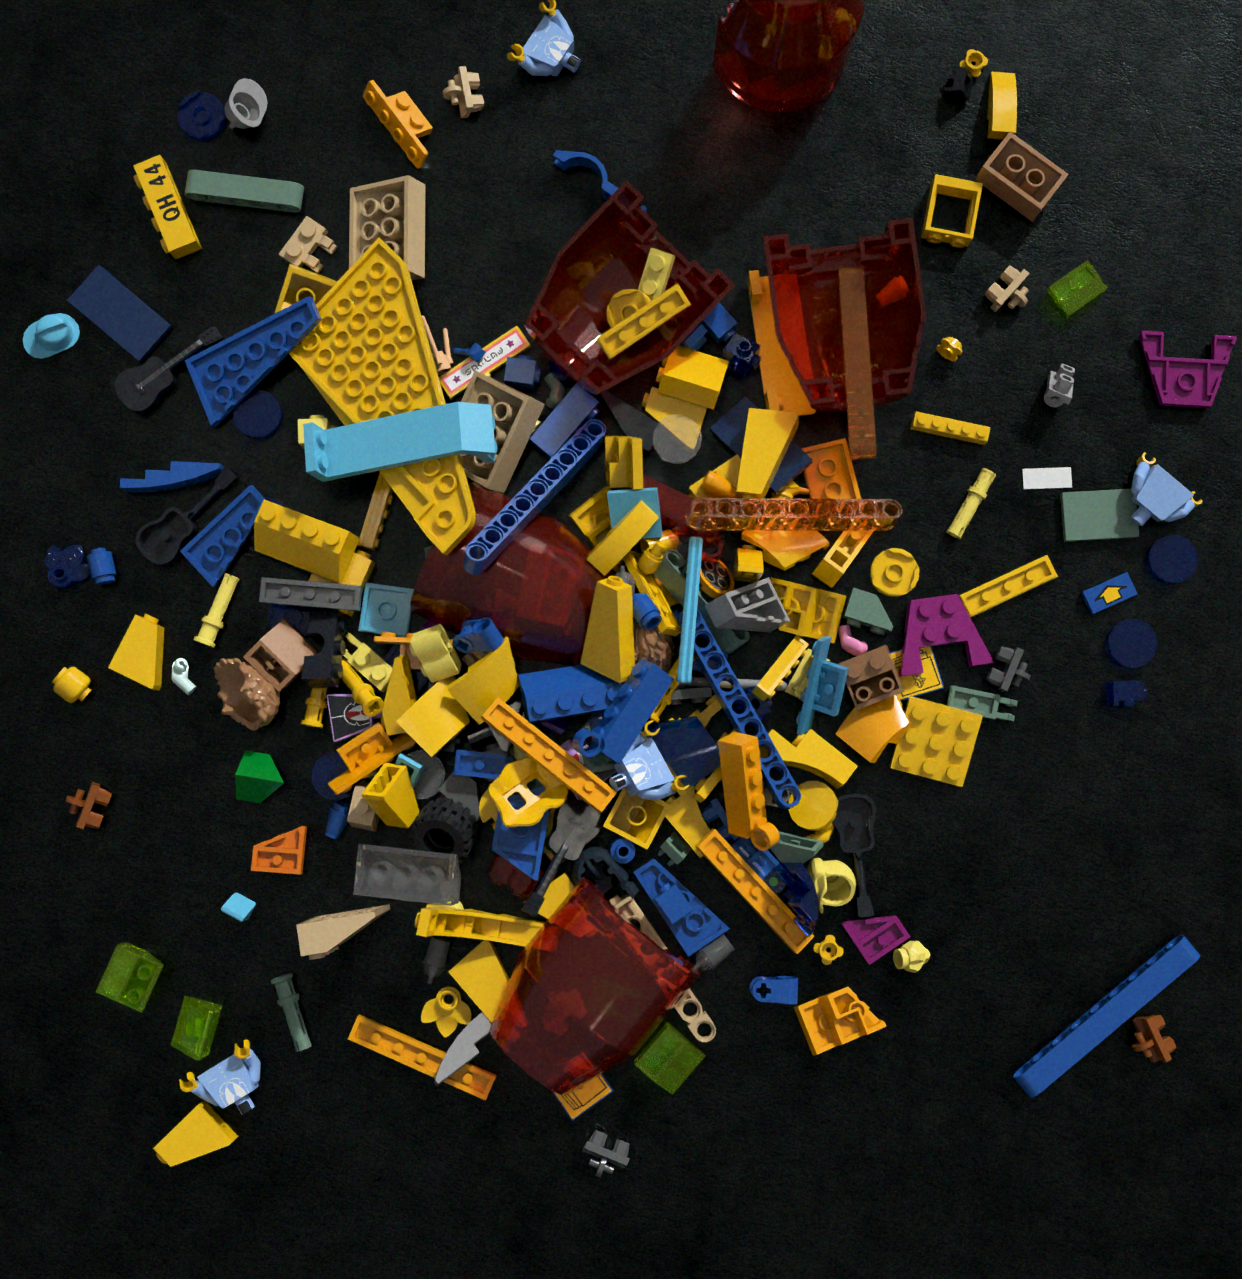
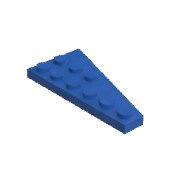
M308 296L185 360L211 426L216 427L322 321L312 297Z

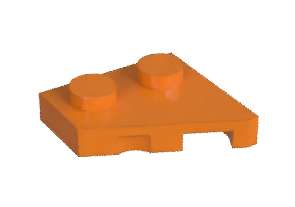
M307 826L298 827L254 845L251 871L303 874Z

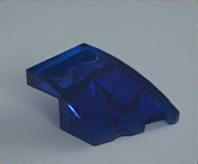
M697 716L648 725V730L652 733L660 728L658 734L654 736L649 735V738L652 737L659 752L676 776H687V778L680 780L684 786L690 785L692 787L721 765L719 747Z
M780 862L774 871L790 887L784 893V896L788 899V904L798 914L793 920L810 937L818 920V898L814 883L802 863Z

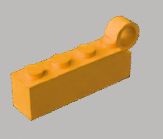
M733 732L718 740L728 833L743 838L750 837L753 845L758 850L767 851L779 842L780 835L777 828L772 823L767 822L758 737Z

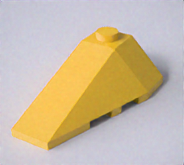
M289 264L275 313L308 296L312 297L315 304H317L337 281Z

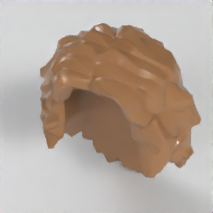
M633 618L635 664L640 659H644L654 663L668 674L673 664V650L676 648V645L673 644L672 636L661 634L658 627L652 630H645Z
M238 658L220 659V663H216L214 670L215 678L218 680L217 684L220 685V691L217 695L224 704L222 714L230 715L236 722L241 723L250 730H257L260 727L269 725L278 713L280 692L249 663L241 662Z

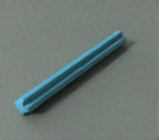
M690 537L677 674V682L681 684H690L692 676L703 539L700 537Z

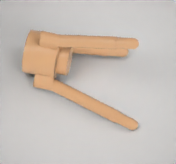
M422 315L437 374H444L452 369L451 364H453L448 330L446 328L443 329L444 354L443 351L437 350L429 326Z

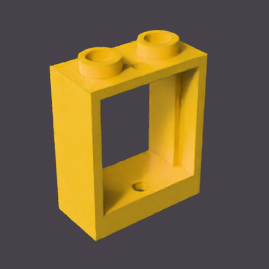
M935 174L930 185L921 238H925L931 243H950L951 246L957 248L968 247L974 235L983 183ZM937 194L970 200L964 233L931 227Z

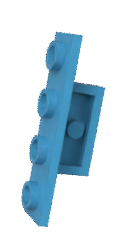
M830 636L817 640L812 648L813 661L806 674L808 679L807 688L804 689L801 697L803 702L802 711L799 712L796 720L798 725L797 734L799 735L811 729L815 710L834 717L839 714L849 668L826 661L831 642Z

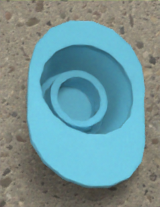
M67 314L46 315L28 326L23 336L24 348L34 358L43 359L51 357L75 345L80 334L79 325L75 319Z

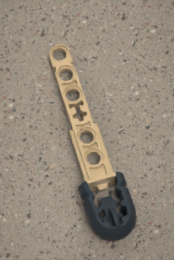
M590 847L583 850L580 857L573 861L571 867L572 880L577 890L588 905H593L592 911L598 919L609 918L640 965L647 966L682 1019L688 1022L687 1026L695 1038L701 1042L711 1041L716 1034L714 1023L706 1011H702L700 1002L665 953L667 947L633 899L639 891L634 882L628 881L629 875L621 863L616 862L612 858L608 850L602 847ZM602 860L608 864V873H614L619 880L622 890L627 891V894L619 897L617 894L609 900L611 905L605 909L602 907L600 898L592 892L591 881L589 880V878H593L596 883L593 888L601 890L603 893L613 888L611 884L612 876H606L603 872L605 865L602 863ZM583 873L587 877L586 880H584L582 876ZM635 919L640 923L638 932L630 933L627 931L626 924L629 920ZM650 940L654 943L655 948L652 953L645 954L641 951L640 945L643 941ZM657 963H667L668 965L666 966V970L668 974L671 976L674 972L676 976L668 978L667 981L663 983L662 980H665L666 978L661 971H655L657 969ZM672 982H680L683 985V990L680 994L673 995L669 992V985ZM688 1002H692L697 1006V1011L692 1016H688L683 1012V1007ZM702 1023H707L711 1026V1032L707 1036H700L697 1033V1028Z

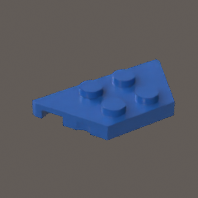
M541 786L530 791L535 796H538L545 791V787ZM520 794L511 795L507 798L515 810H519L526 805ZM549 809L546 810L542 819L537 824L506 827L503 825L498 810L492 850L533 880L538 881Z

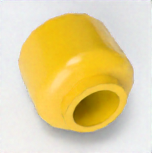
M64 667L52 681L55 684L53 687L54 692L69 703H73L77 699L83 701L91 691L88 688L91 682L90 678L76 667L68 669Z

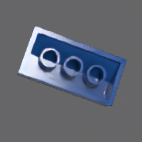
M584 665L518 675L524 716L531 724L604 712L612 704L619 688L624 684V682L618 683Z

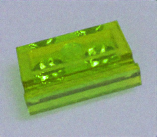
M1087 260L1051 285L1047 292L1059 308L1063 309L1066 313L1065 316L1068 318L1105 292L1108 286L1103 284L1102 278Z

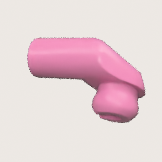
M850 625L839 626L838 633L843 650L854 656L867 652L868 646L866 642H860L852 637Z

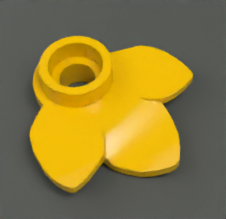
M447 986L438 992L436 998L426 1002L422 1010L421 1021L422 1023L436 1021L440 1033L444 1037H448L455 1031L458 1023L468 1025L471 1022V1009L461 1000V994L456 988ZM445 995H452L454 999L453 1002L447 1003L445 1001Z

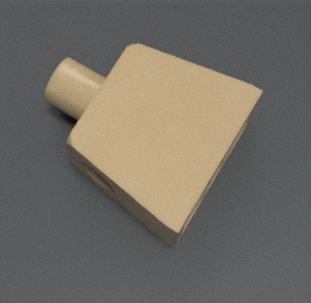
M362 780L354 788L347 822L351 827L376 832L379 816L365 802L361 795L370 782Z

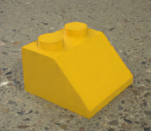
M623 788L603 827L648 850L671 805L661 799L649 800L642 799L638 795L630 796L626 788Z

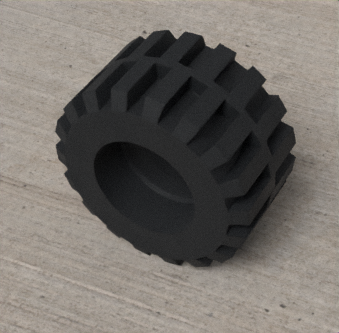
M438 798L436 802L433 800L428 802L427 806L425 805L411 827L410 838H412V847H416V854H421L425 862L428 860L431 862V865L437 866V864H440L441 867L447 868L448 864L454 867L457 863L461 864L467 858L478 837L479 825L475 823V815L470 814L471 810L468 807H462L463 803L459 801L454 803L453 799L449 798L446 801L443 798ZM438 829L445 830L452 837L443 835L438 831Z

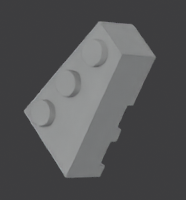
M769 577L725 593L705 605L715 628L770 633L790 622Z

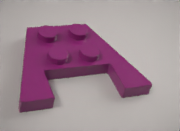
M1141 331L1139 339L1159 405L1192 408L1211 407L1237 336L1214 335L1211 337V360L1163 357L1164 332Z
M958 594L916 599L908 602L904 629L905 640L901 652L902 663L899 668V677L924 673L919 648L964 642L969 667L993 663L990 653Z

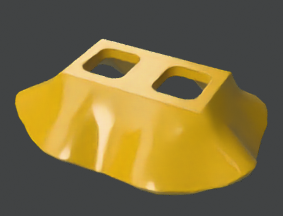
M529 756L508 763L498 778L488 787L489 796L498 808L502 823L506 827L532 826L537 824L547 809L558 808L565 802L569 788ZM533 779H538L545 787V791L538 796H535L527 787V784ZM514 793H519L526 802V805L519 810H515L507 800Z

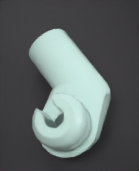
M178 658L172 665L171 678L183 692L190 695L197 686L188 679V662L183 658Z

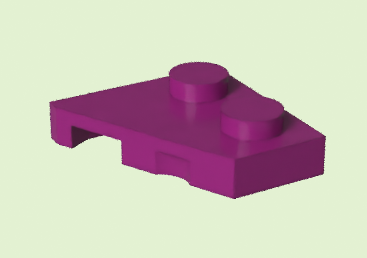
M896 915L844 921L841 923L868 965L910 938V935Z

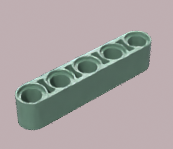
M189 170L184 195L196 201L297 213L301 211L304 186L291 181Z
M668 549L662 554V562L654 572V575L683 606L687 561L678 551ZM699 582L697 610L701 613L720 649L727 654H731L749 640V632L746 630L715 628L705 608V605L715 600V598L704 593L700 588L702 584Z

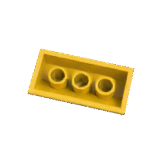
M265 499L254 521V545L256 552L341 584L360 540L350 531Z

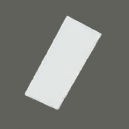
M1071 467L1022 469L1024 489L1072 488Z

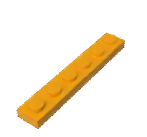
M499 697L482 715V720L597 812L601 813L617 792Z
M712 828L695 845L702 855L795 954H798L812 940L814 935L716 829Z
M360 1014L357 1016L348 1037L350 1041L436 1078L439 1067L446 1055L445 1052ZM467 1063L443 1082L486 1101L496 1075Z

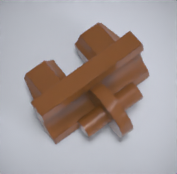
M92 782L85 800H82L85 791L81 789L77 790L75 797L67 796L65 800L72 804L69 813L76 815L79 806L82 807L76 822V827L84 829L85 826L99 828L103 815L91 811L94 803L107 806L112 795L109 791L100 788V784Z
M1151 1015L1134 1018L1132 1022L1137 1031L1134 1034L1137 1042L1132 1044L1133 1050L1135 1052L1142 1051L1145 1058L1149 1057L1151 1062L1170 1061L1172 1059L1170 1053L1177 1047L1170 1036L1162 1037L1159 1030L1165 1027L1163 1017L1161 1015Z

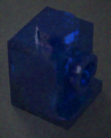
M1144 681L1106 682L1107 707L1119 706V702L1121 707H1133L1135 702L1146 701L1147 689L1144 687Z

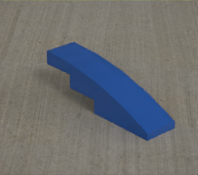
M171 461L170 471L146 470L145 479L120 478V488L126 492H156L178 489L219 476L224 466L220 463Z

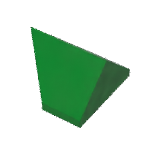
M245 750L235 773L236 799L262 803L284 784L270 754Z

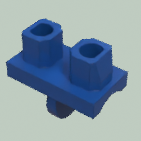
M717 798L710 801L711 804L703 809L701 814L707 823L720 817L724 825L717 829L718 833L726 841L731 838L736 840L740 836L728 833L726 812Z
M740 837L731 845L761 879L779 864L768 850H758L753 845L750 837Z

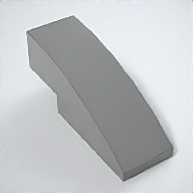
M483 1012L463 1029L448 1049L434 1080L436 1086L440 1085L480 1053L475 1044L494 1030V1027Z

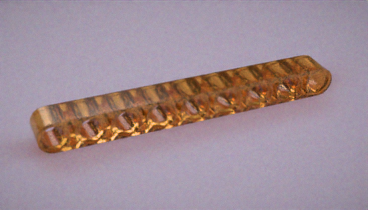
M838 268L850 460L876 459V435L864 268Z
M696 498L691 503L685 521L693 530L888 531L894 527L900 518L902 507L897 501L891 499Z

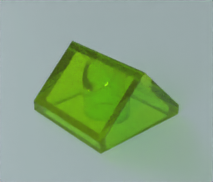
M184 996L171 1046L194 1060H201L208 1056L222 1005Z

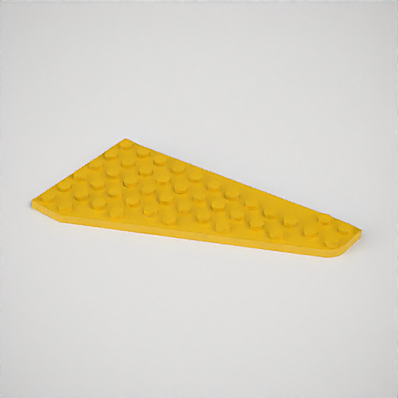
M378 237L316 304L322 321L289 353L344 425L446 404L408 266ZM460 454L379 471L412 514L413 519L425 535L446 556L472 530L476 520V511Z

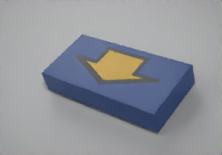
M1128 572L1081 592V595L1092 615L1137 595V591Z

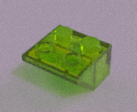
M127 942L119 944L115 948L96 993L142 1013L164 964L143 949Z
M667 1022L635 1059V1066L653 1082L674 1094L706 1055Z

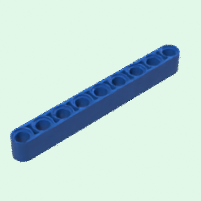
M597 419L587 421L467 545L463 559V568L467 573L473 575L482 573L600 449L606 433V426L602 421Z
M697 610L695 640L697 638H704L708 646L700 648L694 641L693 656L696 658L699 667L735 731L746 734L744 726L748 724L756 728L755 736L758 737L759 747H765L769 752L768 758L760 757L762 780L777 806L784 810L791 809L801 799L800 790L701 613ZM683 611L681 612L678 618V624L681 628ZM711 659L717 660L720 668L717 670L710 669L707 661ZM720 682H729L732 686V691H723L720 688ZM732 704H742L744 713H735L732 709ZM770 769L780 771L781 779L779 781H774L770 778ZM783 791H789L793 794L794 800L792 803L783 801Z
M1184 935L1177 936L1020 1067L1013 1075L1015 1081L1029 1098L1040 1094L1200 958V954Z

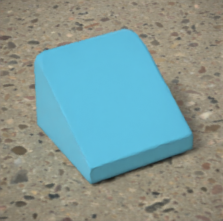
M234 893L222 906L221 910L242 922L249 919L256 903L239 893Z

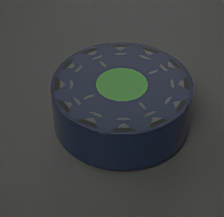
M777 869L771 870L762 879L775 894L782 892L786 885L784 874Z

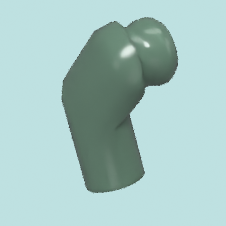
M552 372L544 378V381L551 389L549 398L546 399V404L550 409H555L565 397V388Z

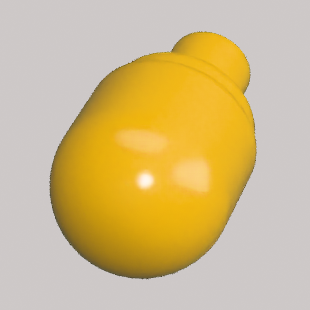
M657 541L654 547L648 548L640 558L639 568L643 573L652 574L661 564L663 558L661 553L665 548V545Z

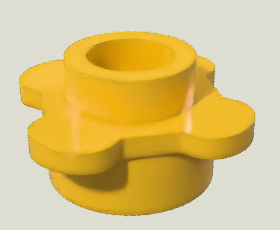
M970 49L966 53V58L960 62L959 67H966L972 77H979L981 69L987 65L988 59L980 51Z
M953 337L943 338L941 340L942 344L936 347L941 356L950 361H956L957 355L962 354L961 343Z
M827 935L824 941L816 943L813 948L816 953H819L822 963L825 965H830L832 960L841 957L844 952L843 948L839 947L835 942L833 935ZM828 947L831 949L830 952L826 951Z

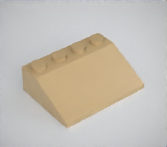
M407 175L350 188L349 269L380 237L407 264L411 280L425 278V184Z
M475 370L461 402L492 405V415L495 420L494 439L497 443V453H495V462L488 464L475 455L460 454L466 477L488 489L504 493L545 404Z
M390 904L316 916L297 924L301 956L309 955V960L323 958L325 955L334 952V950H338L339 945L389 911Z

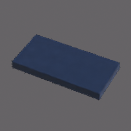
M100 265L92 271L67 299L69 303L140 363L144 361L173 328Z
M746 396L710 428L711 432L732 453L738 454L740 458L742 457L749 408L759 409ZM791 441L770 485V489L776 495L813 463L812 459L793 441Z

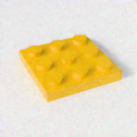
M909 696L905 713L911 725L900 742L895 744L889 767L963 787L983 716Z

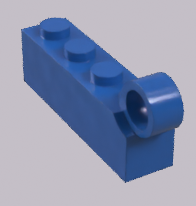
M640 659L632 668L625 684L619 688L612 704L606 708L604 716L597 727L592 731L581 729L575 734L573 738V748L575 751L586 757H594L601 753L606 758L620 764L674 679L654 663ZM591 736V745L584 750L583 743L587 737Z

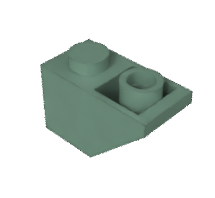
M856 588L850 590L841 617L847 620L846 624L860 628L861 625L870 627V632L878 635L891 632L893 625L878 596Z

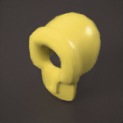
M813 858L809 862L805 883L806 898L810 904L818 906L821 914L824 911L822 905L842 906L853 898L856 890V879L852 870L845 863L838 860L823 861L821 858Z

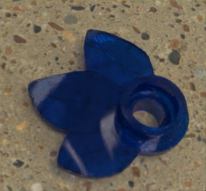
M71 545L63 551L56 546H52L47 551L45 565L49 569L47 577L51 585L64 588L71 582H81L90 575L89 566L82 563L84 551L81 545ZM64 572V575L62 577H56L58 573Z

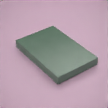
M1131 489L1062 492L1060 494L1064 542L1139 537V526L1131 519V516L1137 510V505L1131 500L1133 497Z

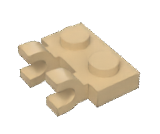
M306 216L280 251L279 256L292 265L300 268L306 265L312 271L319 274L324 266L320 264L319 259L312 256L317 246H320L333 255L338 247L333 244L334 241L325 236L328 233L326 228Z

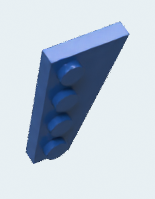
M253 485L248 486L180 550L212 587L218 585L254 528L255 518L265 498Z
M651 859L633 871L688 957L730 929L656 859ZM666 883L670 885L675 883L693 908L692 911L674 924L671 923L654 898L658 895L656 890Z

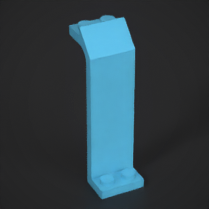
M454 402L326 430L313 422L303 424L306 472L322 482L459 454L475 455L488 464L495 462V453H497V443L494 439L495 420L492 415V405Z

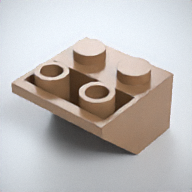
M283 619L265 634L243 658L280 692L287 688L303 671L304 656H313L319 652L289 622Z
M887 645L838 663L849 668L846 685L856 710L904 692Z

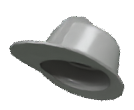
M243 78L234 85L225 104V114L230 121L229 127L231 129L235 127L240 129L258 127L261 123L268 102L264 90L255 81Z

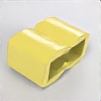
M441 624L413 633L409 647L414 657L417 656L421 661L420 668L425 677H428L434 683L460 674L461 661Z

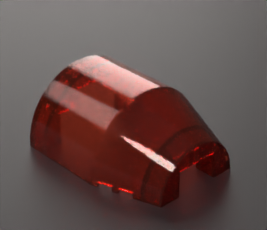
M737 0L735 4L730 3L727 6L728 15L720 17L718 21L713 59L714 70L723 85L735 97L752 107L772 112H789L808 107L829 94L842 78L862 19L864 0Z
M627 180L558 251L542 289L525 322L526 330L543 352L577 384L595 395L668 358L735 287V284L718 268L710 275L695 260L690 263L657 231L659 225L641 209L645 197ZM651 248L675 255L665 291L675 284H679L691 305L609 360L596 341V338L610 329L607 322L606 309L614 294L624 289L638 290Z
M913 218L888 221L883 234L858 237L856 244L810 249V243L790 246L788 233L763 236L775 338L811 408L820 411L858 410L884 405L908 396L912 391L917 365L916 361L926 320Z
M473 481L469 484V489L476 511L475 524L472 530L447 556L432 544L413 591L411 612L437 625L441 624L443 628L457 635L461 632V625L464 621L490 618L503 638L506 636L509 638L512 657L576 666L583 653L596 583L609 576L617 575L610 570L604 576L587 560L591 550L564 523L541 512L535 516L482 573L477 575L467 573L463 568V559L467 545L512 499Z
M583 876L519 954L505 994L492 1022L490 1032L500 1048L528 1075L551 1091L560 1095H567L635 1055L698 979L701 972L681 955L677 958L666 948L663 950L630 923L622 912L605 899L603 891Z

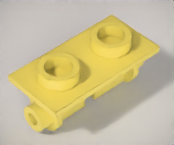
M808 648L807 653L804 655L785 692L801 700L804 689L807 688L808 679L806 674L813 661L811 649Z

